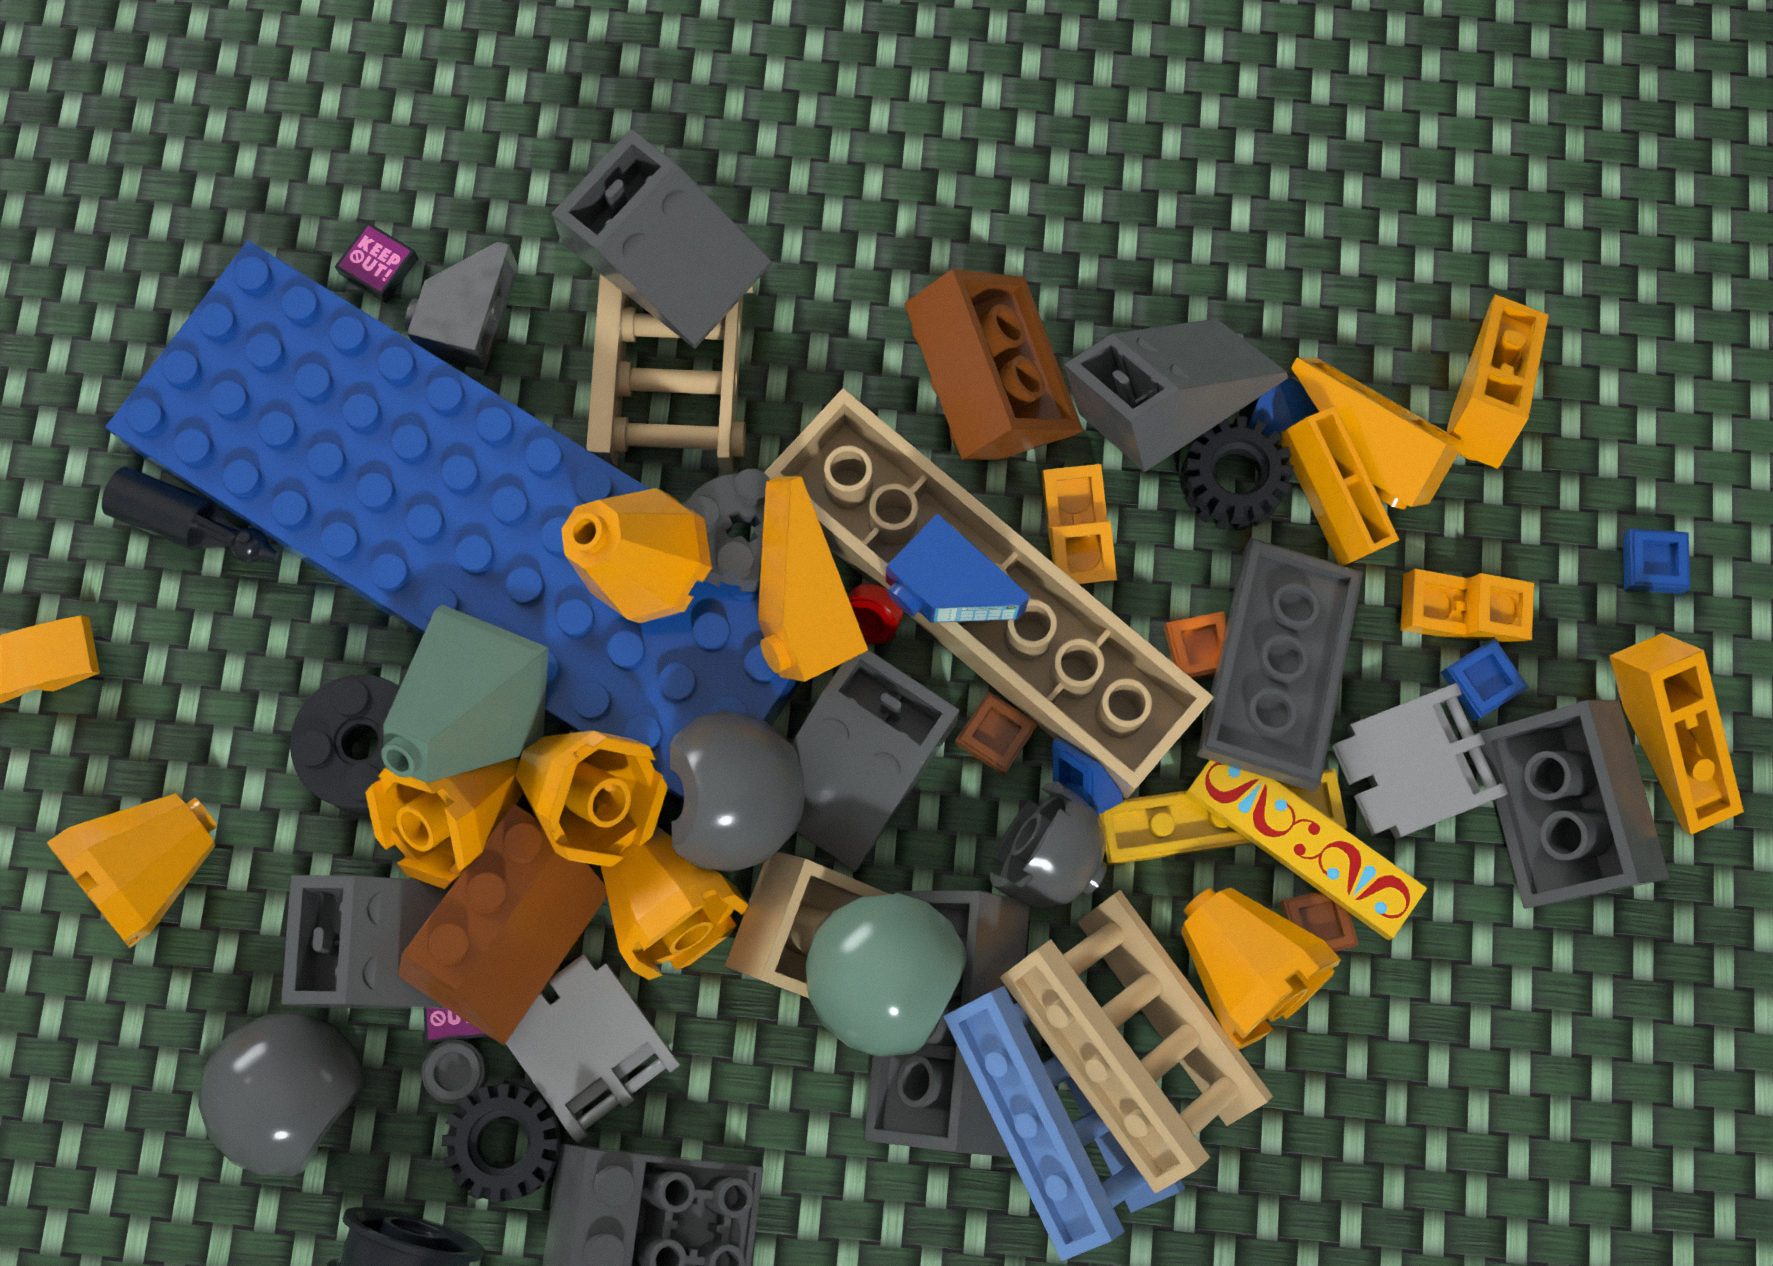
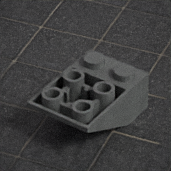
M630 129L551 213L564 246L694 349L697 348L772 265L771 260L674 161L633 129Z
M1218 319L1113 333L1064 364L1079 415L1144 472L1288 379L1287 371Z
M870 650L842 663L821 693L791 743L802 766L805 785L803 814L795 832L854 872H857L957 724L960 710Z
M291 875L281 1004L300 1008L447 1009L399 978L398 972L401 954L454 883L443 889L416 879Z
M560 1143L542 1266H751L764 1167Z

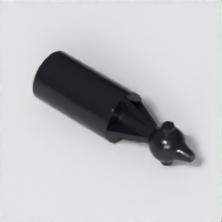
M127 466L118 469L105 487L102 497V511L105 515L190 550L231 548L235 557L245 563H255L260 560H276L278 558L279 552L268 544L266 536L260 530L244 528L238 531L213 501Z

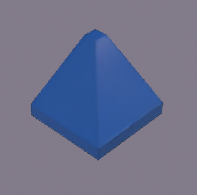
M1288 376V379L1257 398L1247 426L1253 427L1258 419L1266 423L1262 432L1268 436L1275 430L1281 434L1304 418L1313 415L1316 406L1302 384Z
M1060 737L1053 740V782L1058 781L1077 793L1093 807L1098 815L1123 802V793L1099 762Z

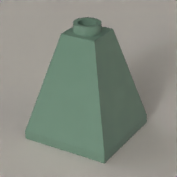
M441 604L434 610L384 722V747L381 752L384 765L397 776H412L423 782L430 783L521 756L523 750L544 737L549 647Z

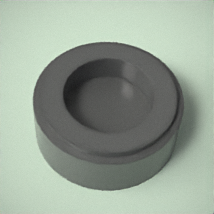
M462 1040L441 1042L432 1048L424 1059L421 1071L423 1085L434 1099L442 1103L458 1104L464 1097L472 1096L477 1093V1089L485 1086L488 1078L487 1060L483 1052L470 1042Z

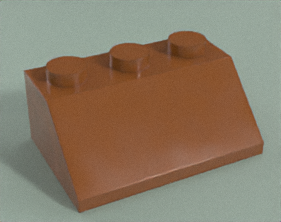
M951 269L904 303L912 323L913 336L920 345L931 375L932 388L939 397L950 427L952 442L958 449L961 460H1001L1075 436L1083 431L1025 277Z
M513 804L486 840L481 856L465 868L401 954L398 977L504 1046L606 900L605 885L587 863L569 861L555 853L538 819Z

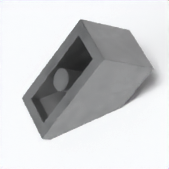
M496 242L425 280L419 299L414 298L411 300L405 316V330L411 341L443 361L486 371L519 269L509 244Z

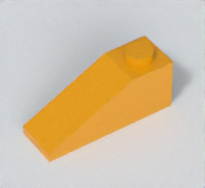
M1496 294L1494 295L1452 408L1447 433L1465 442L1459 452V455L1499 469L1529 418L1549 314Z
M1297 357L1291 367L1319 412L1332 406L1336 407L1372 484L1376 486L1375 490L1380 500L1402 510H1405L1407 505L1415 507L1429 504L1465 442L1319 358Z
M802 476L775 477L766 481L758 607V623L764 639L761 640L760 645L767 664L781 678L805 682L868 651Z
M1661 633L1609 655L1623 709L1683 831L1692 835L1743 813L1744 810L1704 650Z

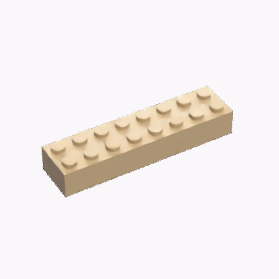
M844 388L764 472L770 480L775 477L802 476L829 548L871 584L881 586L887 590L891 587L886 583V566L938 513L1030 595L1026 611L1018 620L931 623L919 612L914 617H910L1027 717L1038 723V726L1054 740L1060 737L1099 762L1123 793L1124 799L1130 797L1214 698Z

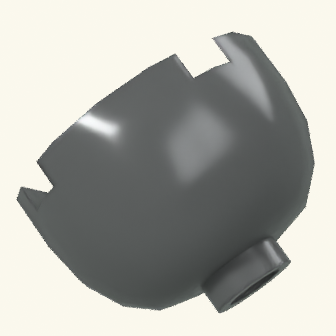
M1058 781L1048 783L1041 788L1050 796L1039 806L1029 800L1021 808L1008 827L994 857L995 860L1003 864L1001 877L990 872V881L994 888L1010 898L1018 899L1034 908H1057L1070 903L1082 892L1085 894L1092 893L1101 883L1107 869V864L1103 862L1106 851L1105 826L1100 817L1082 797Z

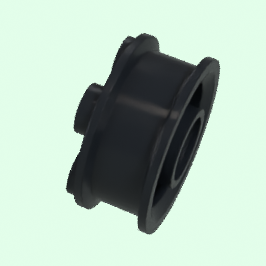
M350 675L325 684L315 691L303 704L292 727L290 752L295 771L300 780L318 798L350 813L370 815L365 792L371 784L381 779L378 776L386 768L381 756L384 747V722L400 689L399 685L378 676ZM366 731H375L378 736L376 751L364 760H355L352 754V745L356 737Z
M353 1207L345 1210L342 1218L344 1224L350 1229L340 1258L330 1260L326 1266H469L470 1262L481 1260L484 1248L479 1242L464 1233L421 1217L380 1208Z

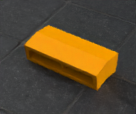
M1335 406L1304 418L1280 434L1282 436L1280 441L1282 448L1289 447L1292 455L1289 462L1291 465H1294L1293 471L1339 565L1345 566L1399 541Z

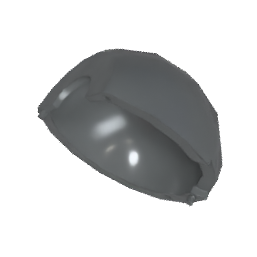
M727 710L696 717L673 737L669 746L670 770L678 774L684 789L682 813L677 820L671 821L672 847L675 852L697 868L725 873L745 869L768 861L797 830L803 814L805 798L803 770L794 747L779 731L766 721L752 715Z
M271 1013L238 1026L216 1048L202 1073L198 1106L207 1135L232 1164L260 1176H295L303 1173L318 1152L319 1144L329 1128L346 1109L351 1107L365 1087L366 1077L356 1048L335 1025L307 1013Z

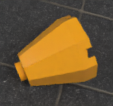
M657 488L604 498L575 506L561 529L564 554L591 594L627 620L636 623H643L685 612L694 596L688 594L696 581L703 583L712 569L705 518L679 503L680 501L670 494Z
M598 731L544 736L522 751L515 774L555 853L569 861L613 867L624 859L625 856L621 855L620 852L629 845L633 844L640 847L653 837L668 789L663 775L655 771L651 760L656 759L650 746L635 739Z
M515 757L430 783L423 782L412 776L400 777L392 773L387 767L384 768L378 776L381 779L371 784L365 792L375 838L385 850L393 845L398 847L405 857L398 861L397 864L408 877L446 889L459 878L469 864L481 856L486 840L512 805H516L523 795L522 788L515 776L520 760Z
M175 793L68 827L49 840L47 844L125 944L131 948L153 931L216 846L209 832L218 826L196 797L185 803Z
M657 825L653 837L640 847L631 844L622 850L620 854L625 856V858L613 867L601 866L619 951L630 969L647 980L662 976L663 974L657 965L667 961L671 962L675 970L691 965L731 935L736 927V923L730 916L733 910H736L743 916L749 907V904L738 888L719 872L697 868L679 856L672 847V837Z
M1208 888L1196 896L1184 909L1188 919L1183 924L1182 936L1217 1021L1238 1050L1261 1040L1273 1030L1266 1021L1267 1018L1272 1022L1283 1016L1286 1020L1298 1011L1333 976L1335 972L1333 968L1338 966L1341 961L1324 940L1233 888L1224 889L1218 893H1215L1212 888Z

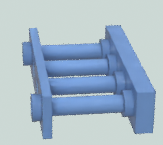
M1005 986L993 990L943 1016L1061 1261L1111 1242L1123 1234L1125 1231L1114 1210V1207L1125 1200L1132 1213L1178 1194L1185 1189L1180 1179L1160 1192L1154 1193L1052 1050L1051 1052L1054 1057L1042 1063L1025 1027L1033 1023L1018 1003L1013 1004ZM1064 1081L1067 1082L1083 1115L1072 1123L1054 1088ZM1094 1140L1112 1174L1110 1178L1102 1183L1084 1149V1146Z

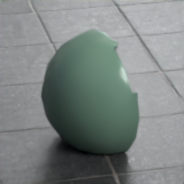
M898 892L892 895L861 897L834 910L815 932L805 963L808 997L822 1025L847 1047L878 1057L912 1054L920 1050L945 1010L967 964V951L953 924L926 901Z

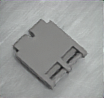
M1458 683L1352 723L1345 728L1349 738L1332 746L1348 784L1351 785L1368 779L1371 785V789L1354 796L1371 836L1390 829L1396 840L1508 795L1504 783L1497 785L1480 746L1485 744L1481 733L1474 735L1457 697L1461 696L1462 692ZM1446 702L1463 738L1462 740L1457 741L1441 706L1442 703ZM1469 751L1486 790L1480 791L1463 753Z
M582 954L549 980V983L560 998L551 1004L542 991L506 1042L515 1058L577 1143L588 1136L586 1131L588 1127L617 1105L621 1104L625 1108L635 1100L632 1094L664 1069L671 1073L681 1065L610 965L604 964L597 970L586 954ZM656 1054L658 1056L657 1060L624 1084L622 1081L624 1077L642 1066L653 1055ZM610 1089L611 1095L578 1119L577 1113L592 1104L599 1096Z

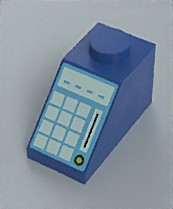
M938 513L886 566V583L891 586L887 590L889 597L908 615L914 617L919 612L931 623L1018 620L1026 611L1030 595Z

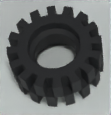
M1237 416L1233 424H1228V420L1225 419L1199 436L1197 440H1194L1183 462L1181 472L1184 473V476L1180 483L1182 492L1188 491L1189 493L1186 503L1190 509L1198 506L1202 510L1198 517L1205 523H1207L1210 517L1218 520L1216 528L1226 530L1229 524H1235L1236 531L1246 530L1252 522L1255 526L1263 523L1269 514L1272 515L1291 486L1288 482L1293 476L1294 465H1287L1288 460L1292 456L1289 447L1280 449L1278 444L1282 436L1276 430L1270 436L1262 432L1266 423L1258 419L1253 427L1246 425L1247 417ZM1230 454L1242 455L1248 458L1257 469L1258 482L1256 487L1249 492L1240 494L1225 490L1215 477L1214 469L1216 462Z
M516 1084L485 1086L477 1089V1093L472 1096L464 1097L458 1103L461 1106L458 1111L450 1114L446 1124L450 1125L447 1135H442V1146H447L448 1157L443 1158L446 1169L452 1168L455 1174L452 1180L458 1187L467 1188L470 1191L468 1195L476 1199H488L489 1202L516 1200L540 1189V1186L545 1181L550 1180L556 1172L554 1167L558 1161L561 1138H565L564 1129L559 1127L556 1114L541 1093L534 1092L528 1089L529 1087ZM503 1116L517 1120L524 1127L528 1139L524 1156L518 1163L509 1168H499L490 1164L483 1156L480 1147L481 1135L485 1127L492 1120Z

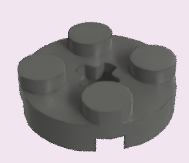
M745 469L738 474L717 477L698 488L686 502L685 507L705 518L712 569L705 578L706 582L720 587V582L740 586V591L743 592L760 590L766 481L770 480L764 472L757 469ZM743 522L754 527L753 537L755 540L747 542L742 536L732 539L728 534L731 532L734 523Z

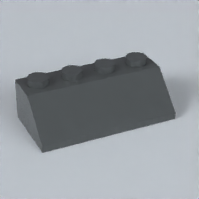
M890 891L891 895L898 892L926 901L953 924L967 951L968 961L945 1010L920 1050L905 1055L884 1057L873 1055L864 1141L957 1153L1008 1157L1005 1143L943 1016L993 990L1005 986L999 977L1022 961L1026 955L1030 906L1015 898L983 891ZM1005 986L1013 1004L1017 1003L1015 998L1012 996L1010 991Z

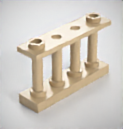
M600 274L586 449L616 468L618 467V453L627 452L629 446L717 450L721 475L733 474L734 456L744 457L746 441L745 422L736 421L744 296L705 338L724 340L722 371L633 368L632 362H625L627 342H636L637 337H680L653 315L637 313L636 307H629L630 297ZM755 283L746 293H754ZM633 391L721 395L719 426L629 423L628 417H621L623 397H631Z
M1119 890L1077 921L1078 925L1087 935V938L1063 955L1052 939H1050L999 978L1156 1194L1196 1171L1210 1158L1195 1136L1217 1115L1228 1126L1267 1103L1273 1095L1222 1029V1026L1122 891ZM1101 958L1106 961L1125 987L1122 992L1103 1007H1100L1079 978L1081 973ZM1140 1009L1164 1040L1141 1060L1138 1059L1117 1030L1119 1026ZM1178 1062H1180L1202 1092L1180 1114H1178L1156 1083Z

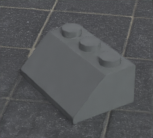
M1586 700L1477 732L1481 733L1485 742L1481 749L1497 785L1504 783L1508 791V795L1496 799L1495 802L1524 909L1670 879L1620 701Z

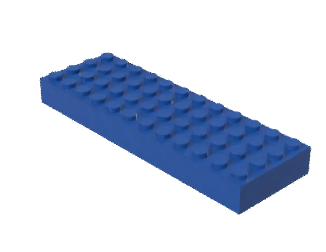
M249 240L244 244L105 427L131 451L206 499L213 501L217 506L250 527L260 530L267 538L422 637L434 610L442 604L549 647L545 715L572 733L598 731L635 739L650 746L656 759L651 760L655 771L663 775L668 787L666 793L683 804L684 789L681 779L675 771L670 770L669 746L673 737L696 717L721 710L752 715L772 726L801 682L781 678L778 673H775L769 667L762 654L760 642L764 639L758 623L759 591L743 592L740 591V586L728 585L720 582V587L705 580L703 583L696 581L688 594L694 596L685 612L643 623L627 620L591 594L564 554L562 527L575 506L604 498L644 491L650 488Z

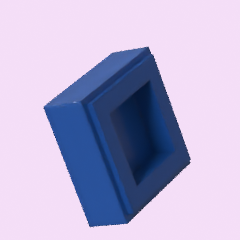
M1645 529L1627 530L1623 534L1624 590L1683 594L1690 589L1689 532Z
M1495 638L1440 672L1448 685L1458 683L1462 695L1457 698L1474 722L1529 688Z

